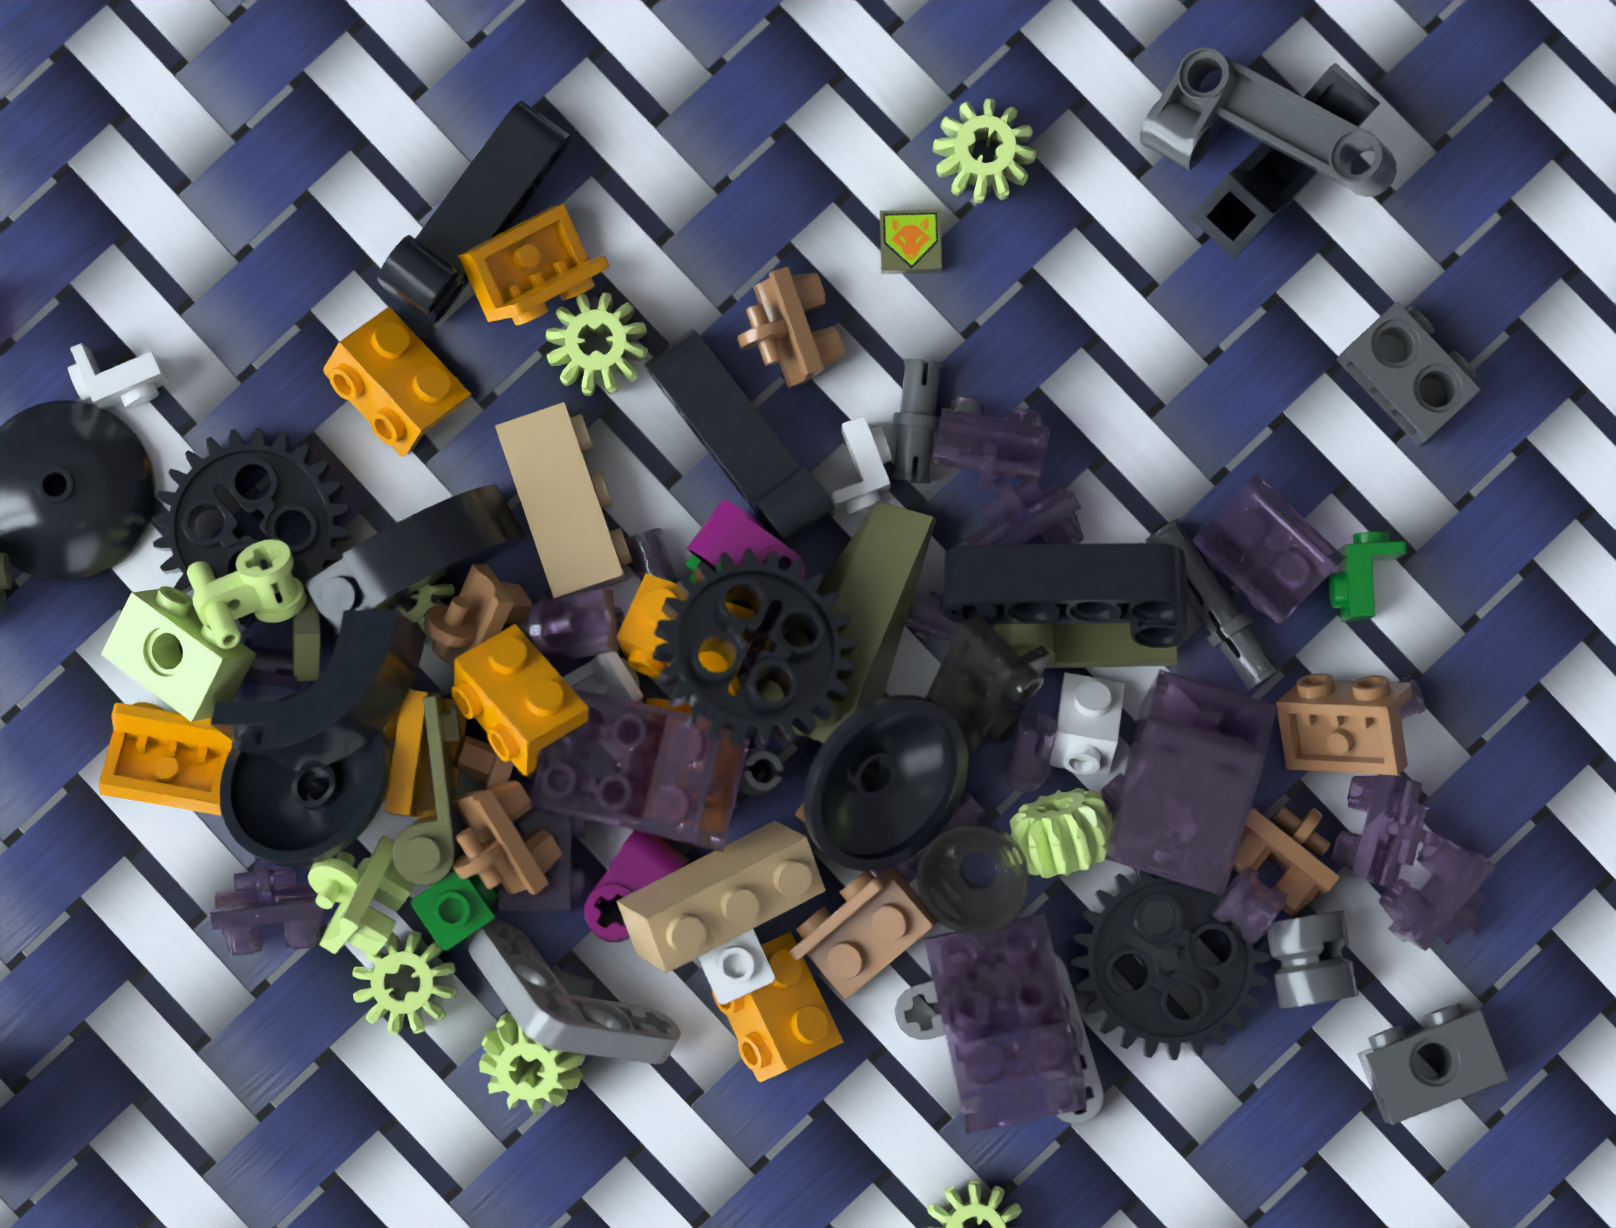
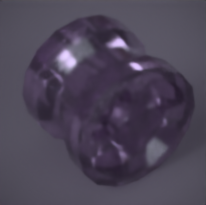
M1247 865L1224 892L1215 906L1212 916L1220 922L1231 921L1241 929L1242 937L1249 943L1254 944L1277 916L1288 897V893L1279 887H1267L1259 881L1258 872Z

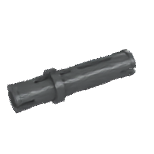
M1178 518L1166 524L1145 540L1146 543H1165L1183 550L1187 572V600L1211 634L1206 639L1213 648L1220 647L1244 682L1247 691L1255 688L1281 670L1249 626L1253 622L1251 616L1247 611L1241 614L1210 566L1182 528Z

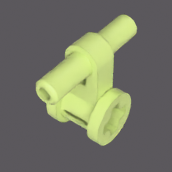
M263 540L248 546L237 558L236 568L238 571L218 579L215 578L207 562L198 561L189 566L187 576L195 592L192 599L193 605L200 621L210 626L220 647L228 649L240 642L241 633L235 622L238 618L254 612V615L259 620L276 623L294 617L304 608L307 595L301 581L292 575L291 569L294 561L288 545L279 540ZM262 559L266 560L269 569L263 570L261 566ZM275 593H281L283 599L281 603L277 602Z

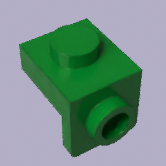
M1363 532L1353 534V544H1346L1337 550L1338 571L1330 573L1329 595L1332 608H1340L1341 622H1362L1375 616L1372 561L1396 560L1407 554L1406 541L1390 542V532Z
M453 868L438 882L414 897L411 901V906L442 950H449L495 918L497 912L491 903L498 899L499 895L494 887L486 888L478 873L462 879L459 878Z

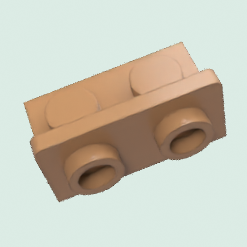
M1315 673L1298 679L1296 685L1276 701L1286 770L1398 776L1408 766L1400 708L1413 696L1411 684L1389 682L1387 677L1381 675L1366 676L1355 681L1333 680V676L1330 674Z
M894 866L885 869L876 878L870 871H864L839 892L847 902L834 914L831 915L823 906L796 929L803 940L789 951L791 956L797 962L802 956L807 954L845 1000L940 921Z

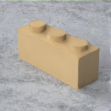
M565 402L495 425L547 580L557 604L626 581L622 566L633 561L622 529L618 528L609 531L602 509L613 505L602 471L590 474L582 452L592 449L593 445L582 413L570 417Z
M773 821L617 901L636 955L668 973L826 890L807 837L777 821Z

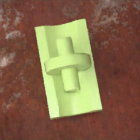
M383 835L378 841L371 857L364 858L359 863L357 869L353 867L355 858L348 852H340L337 858L330 857L313 864L308 880L314 891L318 893L315 900L317 905L324 909H331L335 902L340 903L319 944L320 946L336 954L342 945L348 942L375 956L385 945L395 927L396 920L370 906L372 899H375L397 912L405 903L415 885L404 879L395 868L392 860L393 845L395 843L393 840Z

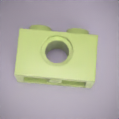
M162 586L159 589L132 592L101 655L191 722L212 718L216 701H233L256 653L241 642L228 649L220 647L210 626L200 621L195 608L192 607V599L180 590ZM180 642H181L182 647H183V657H182V655H181V653H180V648H179V643H180Z

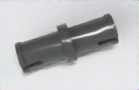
M904 359L905 370L900 412H894L893 425L898 426L894 471L891 480L930 484L929 471L934 430H940L941 417L936 416L940 370H942L943 365L941 362L930 360L929 363H926L923 359Z

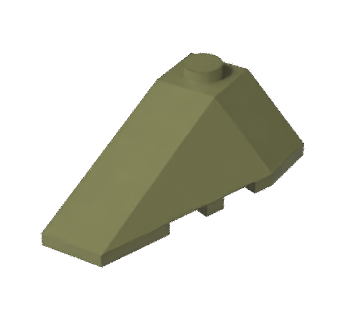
M877 501L818 587L816 592L821 597L829 593H839L840 598L831 610L833 615H851V622L844 631L839 633V636L857 639V645L853 652L842 656L855 663L856 669L850 678L839 679L849 688L847 694L842 701L829 699L836 710L828 721L814 716L817 727L809 738L825 742L830 734L847 717L863 706L883 698L937 518ZM791 627L784 637L789 644L800 648L810 645L807 635L799 628ZM763 679V686L759 693L761 696L772 701L784 698L783 691L777 683ZM793 726L794 733L805 736L795 726Z

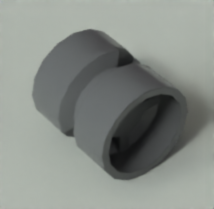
M1344 910L1264 923L1271 957L1281 962V968L1274 974L1279 1008L1304 1006L1359 996L1353 962L1343 958L1341 952L1349 944Z

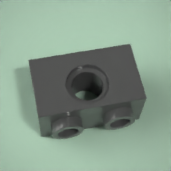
M1455 1003L1425 1015L1429 1026L1406 1034L1403 1025H1399L1368 1037L1372 1048L1359 1052L1357 1055L1385 1123L1394 1125L1508 1080L1481 1010L1470 1009L1463 1012L1460 1003ZM1434 1043L1441 1049L1444 1055V1066L1438 1075L1427 1079L1418 1072L1415 1065V1057L1422 1046Z

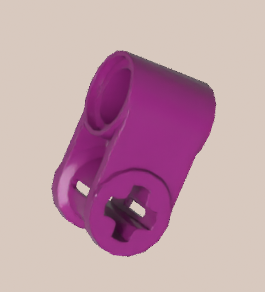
M726 499L720 501L687 547V550L692 555L697 556L715 572L716 562L721 553L726 552L735 566H738L745 550L748 548L752 549L757 565H764L772 551H777L779 562L782 561L789 567L796 559L802 561L801 557L794 550L767 532L752 516ZM802 561L799 578L805 581V566Z
M639 824L611 861L608 871L588 896L584 907V917L590 930L599 939L606 942L619 943L629 939L630 936L625 924L621 926L613 922L607 929L600 926L604 917L598 910L599 905L603 901L611 905L615 904L619 898L621 899L688 865L690 859L644 825Z

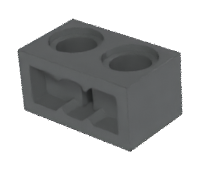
M1396 301L1354 340L1336 360L1415 444L1420 447L1481 389L1473 381L1477 374L1467 360L1454 350L1447 354L1431 337L1435 330L1427 318L1412 306L1405 310ZM1384 334H1391L1400 338L1406 348L1404 361L1393 363L1385 360L1377 349L1378 337ZM1434 378L1445 386L1448 394L1445 406L1433 407L1422 400L1419 393V384L1422 379Z

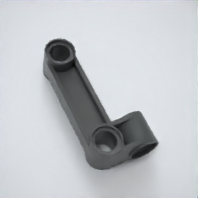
M1209 47L1197 48L1187 53L1181 60L1177 71L1161 98L1147 114L1140 132L1142 145L1190 171L1203 159L1221 128L1224 129L1228 123L1347 187L1360 196L1371 197L1385 192L1393 183L1397 173L1393 154L1370 131L1357 127L1224 56L1218 50ZM1221 70L1222 78L1218 86L1210 92L1201 93L1203 79L1211 72ZM1366 151L1375 152L1374 162L1368 171L1358 175L1351 174L1352 162L1359 154Z

